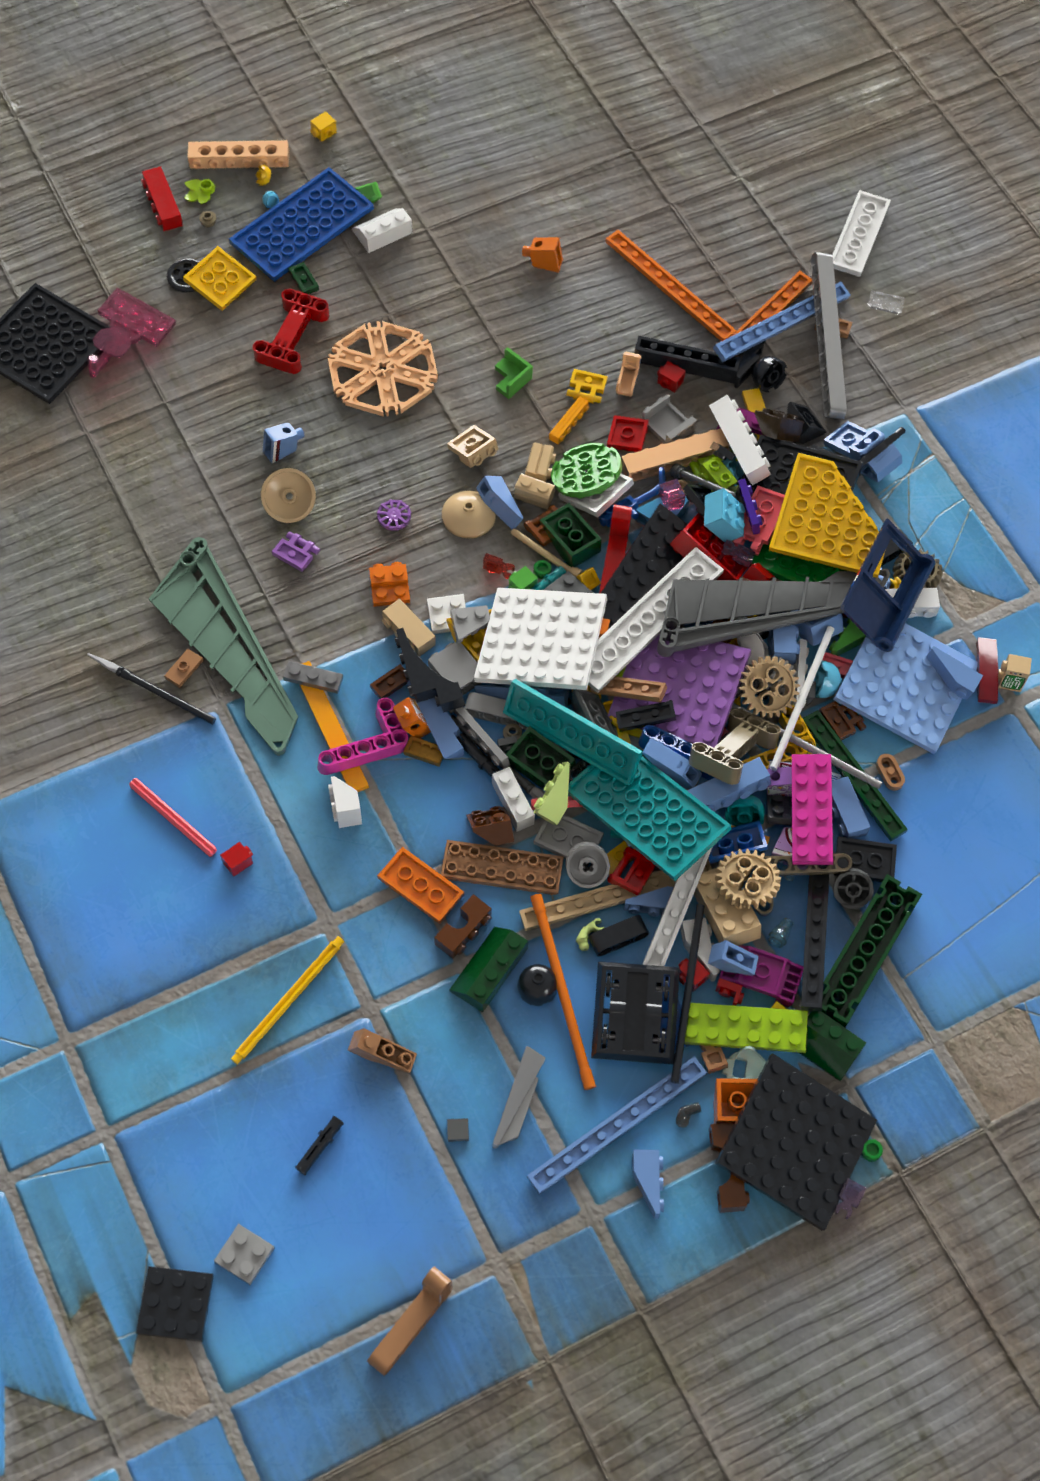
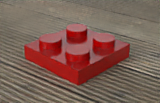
M614 415L607 447L633 452L643 450L649 420Z

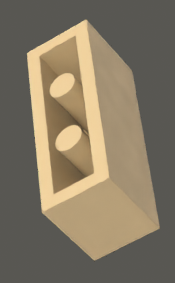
M398 599L382 611L383 624L388 629L391 628L396 637H398L396 630L404 628L412 649L419 657L436 645L435 635L401 599Z

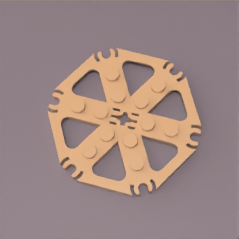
M377 321V327H371V324L368 323V329H366L364 324L332 347V353H335V355H328V364L334 395L336 394L337 398L343 395L344 397L341 398L342 403L349 407L383 417V410H385L386 416H389L390 410H394L395 414L398 415V408L402 414L434 390V384L430 382L437 383L438 373L432 346L428 339L422 342L423 334H420L418 331L382 321L383 327H381L380 322ZM393 334L408 340L391 352H388L385 336ZM360 338H366L371 355L348 349V346ZM418 355H424L427 359L429 370L424 371L406 366L405 364ZM343 366L361 372L344 384H341L337 369ZM395 382L418 388L419 392L409 400L401 402L398 399ZM377 384L381 402L378 406H372L357 400L358 396Z

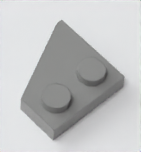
M487 605L450 610L457 643L463 642L465 637L473 636L480 629L488 626L490 614Z

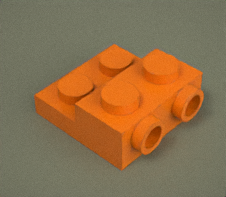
M393 562L390 566L375 564L369 568L374 607L391 605L398 599H401L404 604L410 603L406 564Z

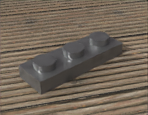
M288 661L283 680L338 694L343 674Z

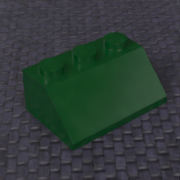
M811 1011L807 1022L806 1053L800 1054L838 1081H841L863 1050L866 1042L823 1012Z

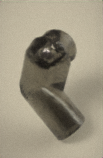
M696 1102L681 1107L676 1116V1124L682 1128L687 1127L691 1115L701 1112L700 1104Z

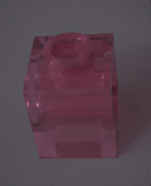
M677 479L660 484L659 496L668 510H678L684 506L686 496Z

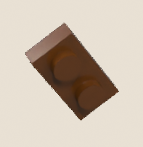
M401 664L370 684V688L379 699L387 698L407 684L408 681H406L404 668Z

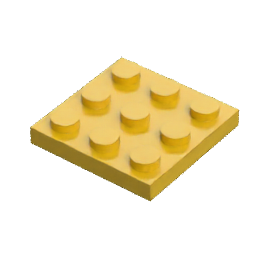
M217 246L183 276V281L223 311L256 281V275Z

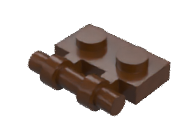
M836 701L819 710L841 741L856 733L854 726H857L860 731L866 729L861 715H858L857 712L844 705L839 706ZM845 713H848L852 719L849 720Z

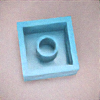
M724 488L705 495L704 526L725 543L743 537L745 527L744 505Z

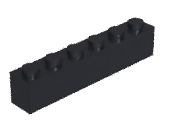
M638 336L634 352L641 356V364L664 367L669 361L684 369L687 374L735 384L741 357L734 356L722 362L716 352L644 336Z

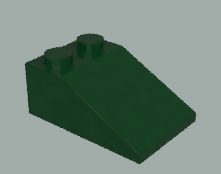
M570 503L540 519L542 527L559 555L570 567H576L601 552L602 539Z

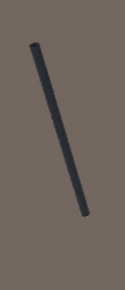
M697 904L671 1076V1083L679 1084L705 907L702 904Z

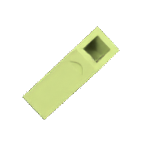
M562 762V764L559 763L553 772L555 774L552 781L549 780L544 787L545 793L543 797H539L534 805L536 808L534 814L552 825H558L568 808L569 762Z

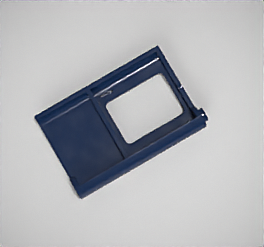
M888 518L885 520L840 606L846 616L880 650L892 651L936 564L934 558L930 554H921ZM890 540L911 561L894 597L873 577V573Z

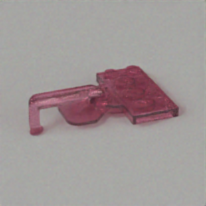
M116 288L98 309V315L111 322L110 328L101 329L93 338L94 346L104 351L99 359L95 355L88 356L90 377L95 378L112 357L124 356L130 349V345L138 343L141 339L157 347L176 325V320L125 291Z

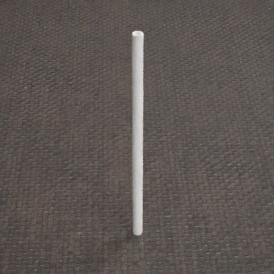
M828 626L774 755L770 765V769L773 771L778 769L833 635L834 628Z

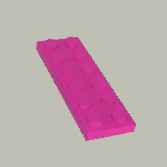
M792 754V865H833L831 754Z

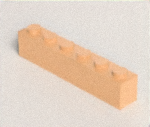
M721 428L710 430L685 439H677L671 443L660 444L657 447L628 453L621 458L622 471L625 476L632 478L633 482L659 475V467H664L666 473L670 472L674 464L687 467L692 461L697 462L699 458L713 455L714 450L710 448L713 442L722 445L726 449H729V444Z

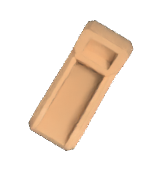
M630 352L623 354L622 367L616 386L617 394L633 396L641 363V356L639 354Z

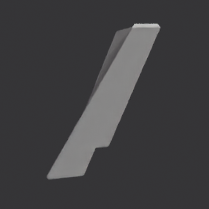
M526 1046L492 1148L496 1149L499 1145L517 1139L522 1129L539 1080L536 1076L545 1062L544 1056Z

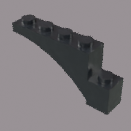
M404 628L397 629L398 637H395L397 648L402 650L399 656L402 665H406V669L403 670L406 681L410 680L411 683L408 686L410 696H414L417 703L435 698L437 707L441 706L443 713L464 707L465 702L458 681L452 682L429 668L412 649Z

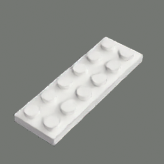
M859 190L832 255L834 269L861 277L891 200Z

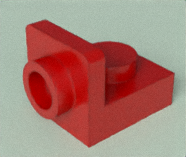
M719 978L715 991L719 992V995L723 997H733L732 1006L741 1005L744 993L741 992L742 985Z

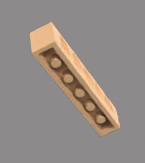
M288 140L188 142L190 169L259 168L263 164L267 167H289Z

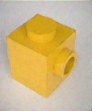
M326 111L310 121L312 135L321 142L337 133L336 120Z

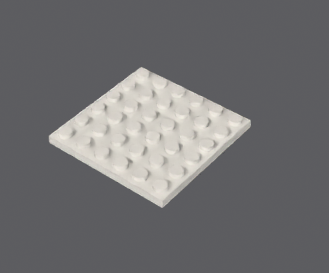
M497 588L474 675L475 682L510 685L511 681L517 679L527 686L587 690L607 603V594Z

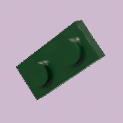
M304 262L289 268V273L301 292L311 294L319 291V285Z

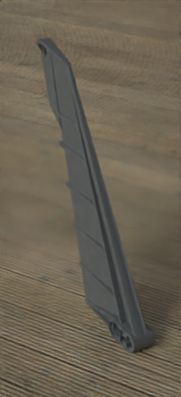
M888 569L880 570L879 575L883 576L882 581L874 577L883 588L890 577ZM839 571L822 582H809V577H806L805 582L776 581V578H773L772 581H742L743 578H739V581L673 579L657 652L662 657H669L678 651L842 614L844 612L840 606L857 573ZM793 611V612H786V613H779V614L769 615V613ZM765 614V616L734 620V618ZM730 619L727 622L699 626L700 622ZM696 623L695 627L680 629L682 624Z

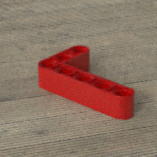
M614 504L599 594L625 556L632 507Z

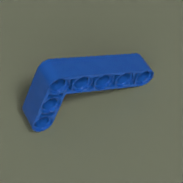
M646 725L638 741L642 749L646 747L650 738H654L689 760L692 743L656 726ZM700 771L702 773L701 777L707 780L715 778Z

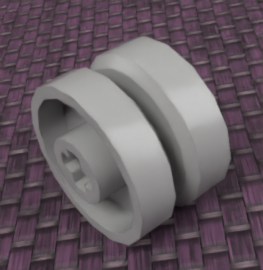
M585 841L578 843L570 849L566 856L567 874L571 881L579 887H597L605 881L609 874L610 863L607 853L595 842ZM584 862H591L590 867H585Z

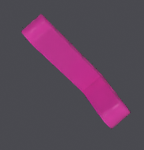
M381 698L377 703L375 715L383 734L321 752L317 764L319 773L330 775L402 753L407 745L408 734L402 728L393 709L395 706L394 702L389 698Z

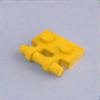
M574 369L569 387H574L575 390L568 389L566 396L573 397L575 400L581 396L588 400L589 403H601L602 397L597 396L596 393H604L608 376ZM581 389H582V390H587V391H590V394L584 393V392H580V391H581Z

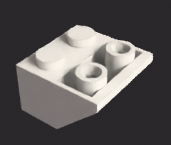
M331 777L332 784H329L328 788L334 822L338 821L339 828L361 825L362 817L357 790L337 777Z

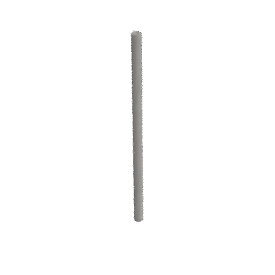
M735 703L732 705L731 710L738 708L753 714ZM780 728V736L782 737L785 730ZM793 734L789 739L790 742L812 754H829ZM831 755V764L877 789L881 787V781Z

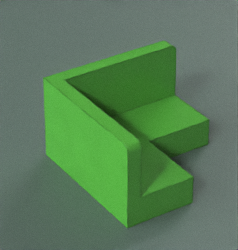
M508 347L505 349L504 358L495 365V370L505 377L496 385V390L507 399H510L532 379L533 366Z

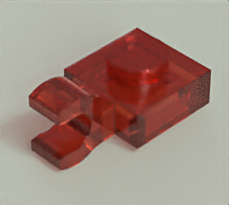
M487 553L483 558V569L490 573H502L504 578L509 579L511 573L507 571H515V565L504 563L501 558Z

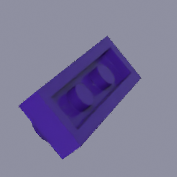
M745 479L738 480L739 492L753 535L760 533V526L763 524L760 514H756V510H758L756 500L751 499L753 495L751 485H747Z

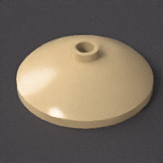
M284 468L273 472L265 480L261 490V500L264 509L272 518L284 523H294L304 519L312 511L316 500V492L312 481L306 474L296 469ZM288 493H292L293 498L291 500H288L286 498V495Z
M476 491L458 492L452 495L442 508V520L445 527L452 534L461 538H477L486 534L493 527L496 519V514L483 502L479 492Z

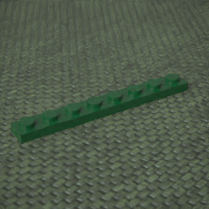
M819 710L803 718L813 738L823 751L864 772ZM835 766L843 778L849 777L858 799L890 842L907 832L906 826L876 787Z

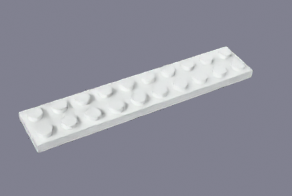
M695 547L598 639L588 685L597 693L601 691L661 633L673 579L716 580L723 574L724 569Z

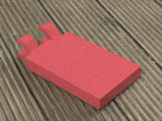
M757 486L751 499L756 500L758 508L756 514H760L763 525L760 526V533L753 535L745 511L744 536L734 540V543H736L735 548L742 549L745 540L753 542L750 547L752 549L751 553L758 556L762 544H769L785 497L784 494Z

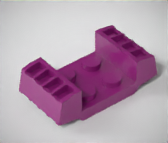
M740 945L739 947L759 956L755 975L721 971L719 978L776 998L775 1002L778 1001L784 1007H790L795 1000L803 974V966L793 963L787 958L752 946Z

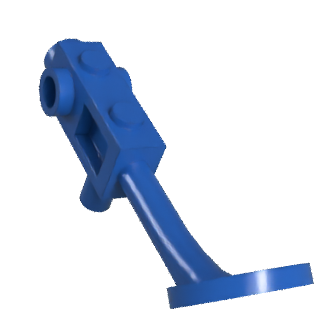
M659 467V483L654 488L635 499L630 495L615 503V505L632 507L631 517L637 519L639 514L636 510L639 504L661 492H666L664 467ZM614 504L598 517L602 526L607 525L611 527Z

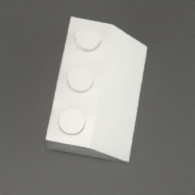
M395 208L353 227L352 231L367 252L370 253L412 234V219L403 208Z

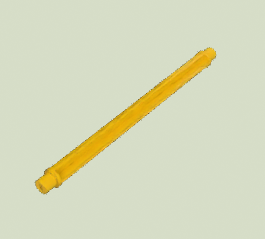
M337 936L334 941L330 942L319 957L235 1051L231 1058L235 1064L238 1065L242 1059L246 1058L290 1007L293 1001L298 998L323 967L340 950V946L344 943L341 937Z

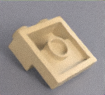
M475 425L447 443L448 449L457 454L460 461L470 468L481 465L485 458L494 456L497 450H499L496 439Z

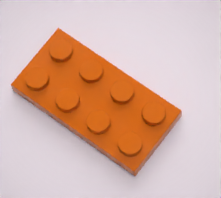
M404 847L395 854L377 875L380 881L439 924L464 896L463 890Z

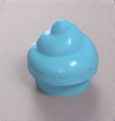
M268 191L263 195L262 202L267 208H272L279 203V197L275 192Z

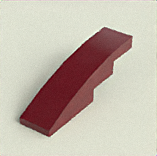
M978 637L976 642L977 672L983 675L976 687L978 702L997 704L996 639Z

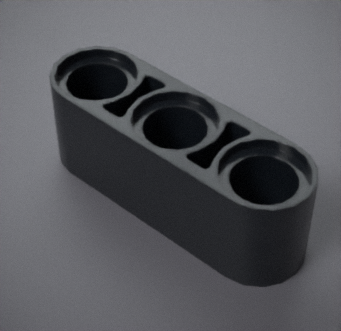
M635 915L591 934L588 939L596 955L599 957L647 937L649 931L641 915Z

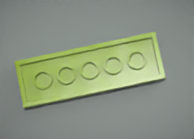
M691 1003L685 1044L729 1048L751 1046L756 1050L806 1053L808 1011Z

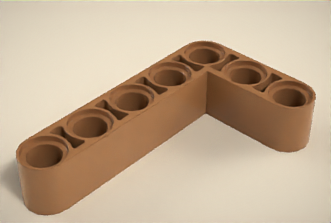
M435 1266L423 1279L422 1291L367 1360L383 1376L391 1370L452 1291V1280Z

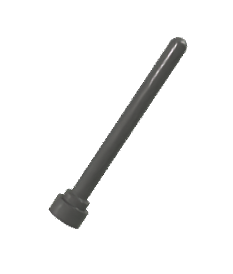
M674 464L670 470L672 477L676 479L685 478L714 492L724 488L687 472L685 467L680 464ZM724 488L728 493L732 494L735 498V492Z

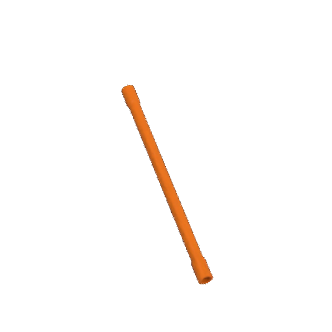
M535 894L530 897L533 910L537 916L551 969L555 974L557 991L580 1069L579 1073L584 1090H590L596 1087L593 1073L589 1067L546 915L542 894Z

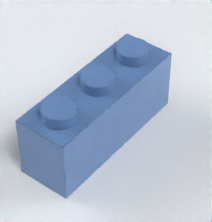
M847 776L832 781V817L836 818L838 831L841 836L855 839L867 835L870 825Z

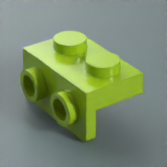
M718 456L702 464L701 478L728 490L737 484V479Z

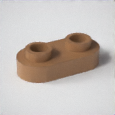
M890 754L880 755L876 762V768L886 787L894 791L901 789L905 782V776L896 759Z

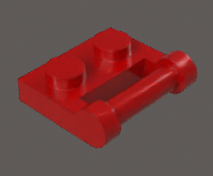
M626 847L622 859L613 874L609 875L607 881L638 896L656 866L640 852ZM630 859H635L624 879L620 876Z

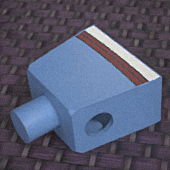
M284 423L264 429L263 453L272 464L297 450V441L305 436L302 428L294 430L290 423Z

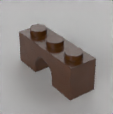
M474 894L460 908V916L468 922L467 925L457 929L447 923L434 937V944L452 959L456 955H461L466 949V944L469 940L473 941L479 934L478 930L482 926L488 925L492 919V908Z

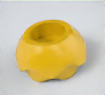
M264 164L259 166V171L256 173L258 179L256 183L260 184L259 186L268 184L271 179V170Z

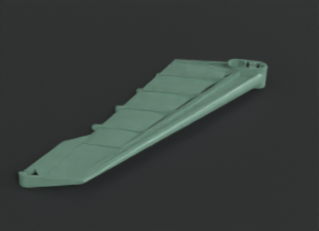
M201 537L195 538L182 552L180 559L149 597V601L189 641V646H194L211 664L209 666L210 669L213 670L215 668L232 686L231 693L233 694L237 691L244 698L246 719L277 756L283 755L293 733L298 715L209 550L207 541ZM197 570L202 576L199 581L193 575ZM205 584L208 585L219 603L217 607L214 606L203 590ZM222 610L225 612L228 619L235 628V634H233L225 620L220 615ZM239 637L242 639L250 654L254 658L253 661L238 641ZM256 664L259 666L260 670L264 674L265 678L267 679V682L257 669ZM282 742L281 747H276L274 743Z

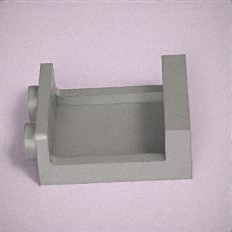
M668 394L660 397L652 406L646 407L642 412L641 418L649 420L648 430L663 444L686 438L695 431L697 420L693 416L687 419L670 403L671 396Z

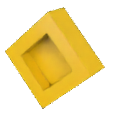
M594 567L588 568L576 576L590 590L601 584Z

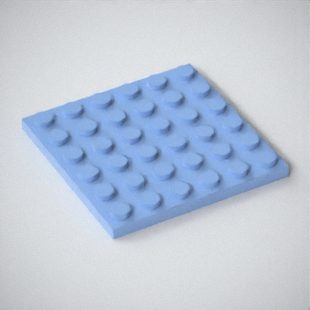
M905 623L890 652L880 650L867 636L865 637L833 700L928 752L935 754L962 698L949 689L926 656L935 646L975 671L977 669V661Z

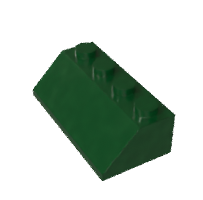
M494 926L449 991L483 1013L527 951L528 940L510 929Z

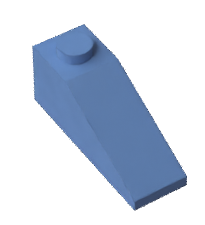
M935 646L926 656L949 689L958 697L968 700L974 693L983 675Z

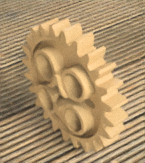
M766 656L765 661L762 657H758V663L752 660V667L749 665L745 666L748 672H741L744 679H739L743 683V686L738 687L739 690H743L739 697H745L742 704H749L747 710L754 708L753 714L757 715L760 712V717L763 718L766 713L768 718H772L773 713L776 717H780V711L786 714L785 707L792 709L793 707L790 702H797L793 696L800 694L795 691V688L800 687L799 684H795L799 677H793L796 670H789L791 664L784 665V659L778 662V657L776 656L772 658V661L770 656ZM770 669H774L775 671V677L773 679H771L768 675ZM780 677L783 678L782 681H780V682H778V683H775L776 681H778V680L780 679ZM755 679H758L760 683L757 689L753 687ZM775 683L774 685L770 686V690H764L768 687V684ZM781 685L785 687L783 695H780L778 692ZM764 690V691H763L762 693H760L757 697H755V694H756L757 692H760V691ZM765 695L769 697L767 705L763 704V697Z
M739 849L737 855L732 851L730 857L725 855L724 860L719 862L715 881H717L716 888H720L719 894H726L725 901L732 899L731 905L737 902L739 903V908H741L744 904L747 910H749L750 905L758 909L759 903L765 907L766 901L771 903L773 897L776 898L780 889V870H775L777 864H770L771 858L765 860L764 853L758 856L757 850L750 854L749 849L746 850V853ZM754 867H757V868L753 871L752 877H750V878L748 879V877H749V875H750L752 869H753ZM747 880L744 889L739 891L743 887L744 881Z

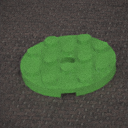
M602 443L583 444L568 450L563 454L564 457L559 462L556 461L554 463L551 479L556 490L561 494L582 499L595 494H601L613 485L621 474L622 461L619 453L613 447H605Z

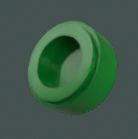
M539 560L534 564L533 573L539 579H544L545 575H549L552 572V566L546 560Z
M869 1139L864 1144L861 1154L865 1160L875 1162L882 1156L883 1147L877 1140Z

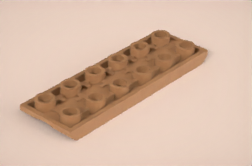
M447 840L441 875L453 881L556 895L559 892L564 856Z

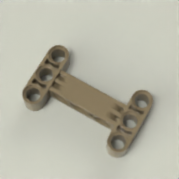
M738 708L730 711L727 729L731 733L714 748L702 742L693 743L689 757V764L692 767L731 785L738 784L741 779L743 763L739 759L755 744L766 749H775L781 732L779 726Z

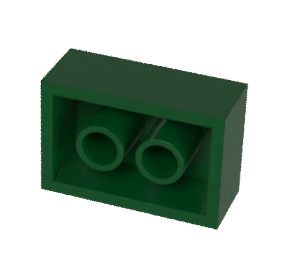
M530 726L506 754L510 766L542 789H544L549 780L552 781L555 774L553 772L559 763H570L569 775L576 767L575 758Z

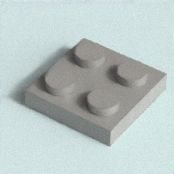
M238 1224L214 1262L251 1285L275 1247Z

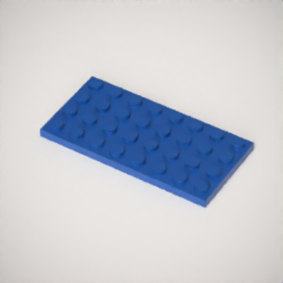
M328 167L230 237L229 243L275 282L289 272L290 267L304 261L374 209V204Z

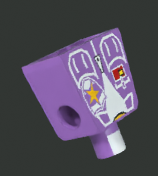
M779 767L777 771L768 768L767 771L770 774L771 785L766 788L767 795L778 794L792 797V767Z

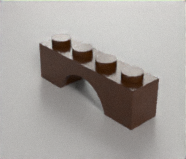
M735 1122L710 1124L708 1130L712 1151L721 1152ZM731 1173L730 1179L725 1184L719 1186L716 1192L719 1213L745 1211L747 1204L750 1203L749 1192L745 1191L744 1188L745 1182Z

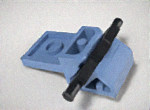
M847 421L824 439V445L850 459L863 462L860 474L879 482L902 464V455L893 442L906 433L903 427H900L884 439L886 436L879 430L873 428L868 431Z

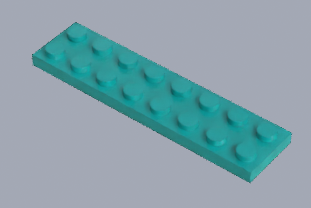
M514 679L511 681L503 710L505 715L526 727L530 726L545 738L629 786L633 783L643 753L642 750L519 680Z

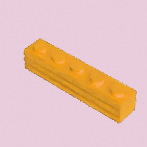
M579 396L549 433V440L558 445L560 442H563L565 436L570 433L571 428L575 427L577 421L583 417L584 412L588 411L589 401Z

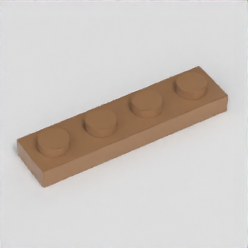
M615 676L598 693L591 687L590 690L595 694L661 703L666 693L667 685L662 682Z

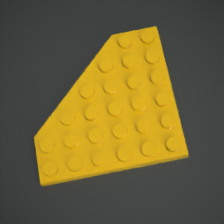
M802 453L797 454L769 551L858 573L879 531L872 518L865 512L864 506L858 497L850 489L851 487L844 476L838 471L834 461ZM884 554L873 573L875 578H878Z

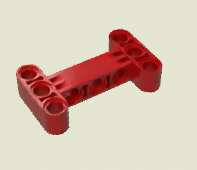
M286 289L281 294L283 308L289 312L272 343L258 340L253 344V352L256 362L290 374H297L301 371L302 366L300 354L294 351L310 319L318 322H325L329 319L328 302L324 299L294 289Z

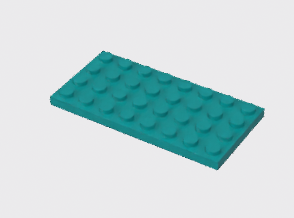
M641 756L634 781L629 786L592 764L569 783V796L674 881L732 829L727 821L643 756Z

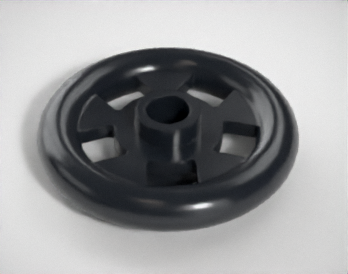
M188 258L173 263L167 272V281L170 286L177 291L185 293L196 291L183 281V276L195 267L199 261ZM190 265L191 268H184V266ZM176 270L180 271L179 275H174ZM178 280H181L184 283L180 285L177 282Z

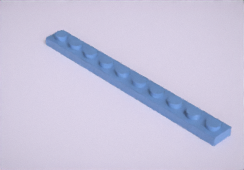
M842 282L835 284L838 304L848 299L850 293ZM814 295L717 343L713 347L714 351L721 361L724 362L815 316Z
M694 1056L681 1066L679 1084L671 1083L672 1073H670L528 1174V1180L540 1195L706 1076V1070Z

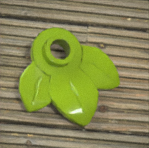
M193 179L185 182V186L190 190L186 194L185 200L189 202L198 201L200 204H204L210 200L211 194L215 191V185L209 179L202 181Z

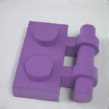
M289 531L286 535L289 541L282 538L272 550V555L303 572L313 560V556L309 553L312 552L317 555L320 552V548L315 546V543L312 541H306L301 535Z

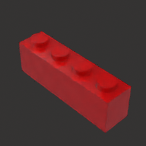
M162 167L142 171L143 179H141L143 189H147L145 192L148 201H152L150 205L153 213H157L155 217L158 226L161 225L163 231L182 227L181 214Z

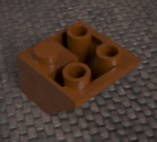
M494 806L490 810H475L471 814L466 815L472 831L493 845L497 846L514 842L511 819L504 807Z

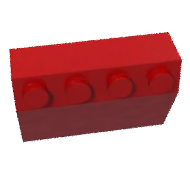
M699 513L694 516L670 543L674 551L683 557H686L697 547L724 569L723 574L716 580L738 581L749 566L747 563L745 564V561L750 554L743 548H735L736 543H734V540L728 543L723 542L704 526V516H701Z

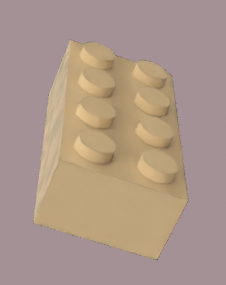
M717 868L703 872L695 889L694 896L699 904L705 906L704 915L718 942L727 940L740 946L760 939L761 923L751 905L749 910H747L744 904L741 908H739V903L737 902L731 905L732 899L725 901L726 894H719L720 888H716L717 881H715Z

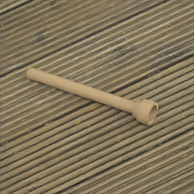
M517 529L511 530V534L557 567L562 566L566 572L569 571L575 577L583 572L578 567H570Z

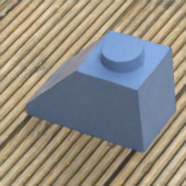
M725 940L712 945L708 964L724 972L752 976L755 975L759 956Z

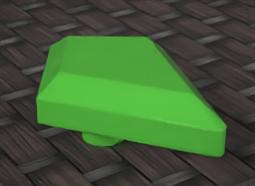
M376 182L355 188L372 203L382 198Z

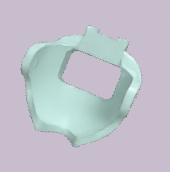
M746 1046L740 1051L733 1053L729 1059L726 1058L728 1068L723 1069L722 1074L730 1079H758L766 1060L755 1051L754 1047ZM735 1060L746 1062L744 1078L733 1076Z

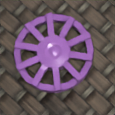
M390 499L380 505L377 511V519L379 524L385 529L400 530L409 524L411 511L409 506L401 500ZM380 514L387 515V516L381 518V517H380ZM401 516H408V518L405 520ZM386 519H388V523H387V524H385V523L383 522V521L386 520ZM401 520L403 524L398 525V522Z

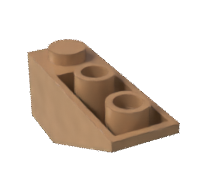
M365 1028L354 1032L347 1050L364 1059L408 1073L411 1072L417 1053Z

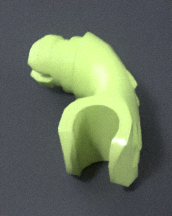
M596 918L581 929L576 939L580 950L586 951L589 949L588 935L591 932L595 933L604 929V927L596 926V924L602 922L600 918Z

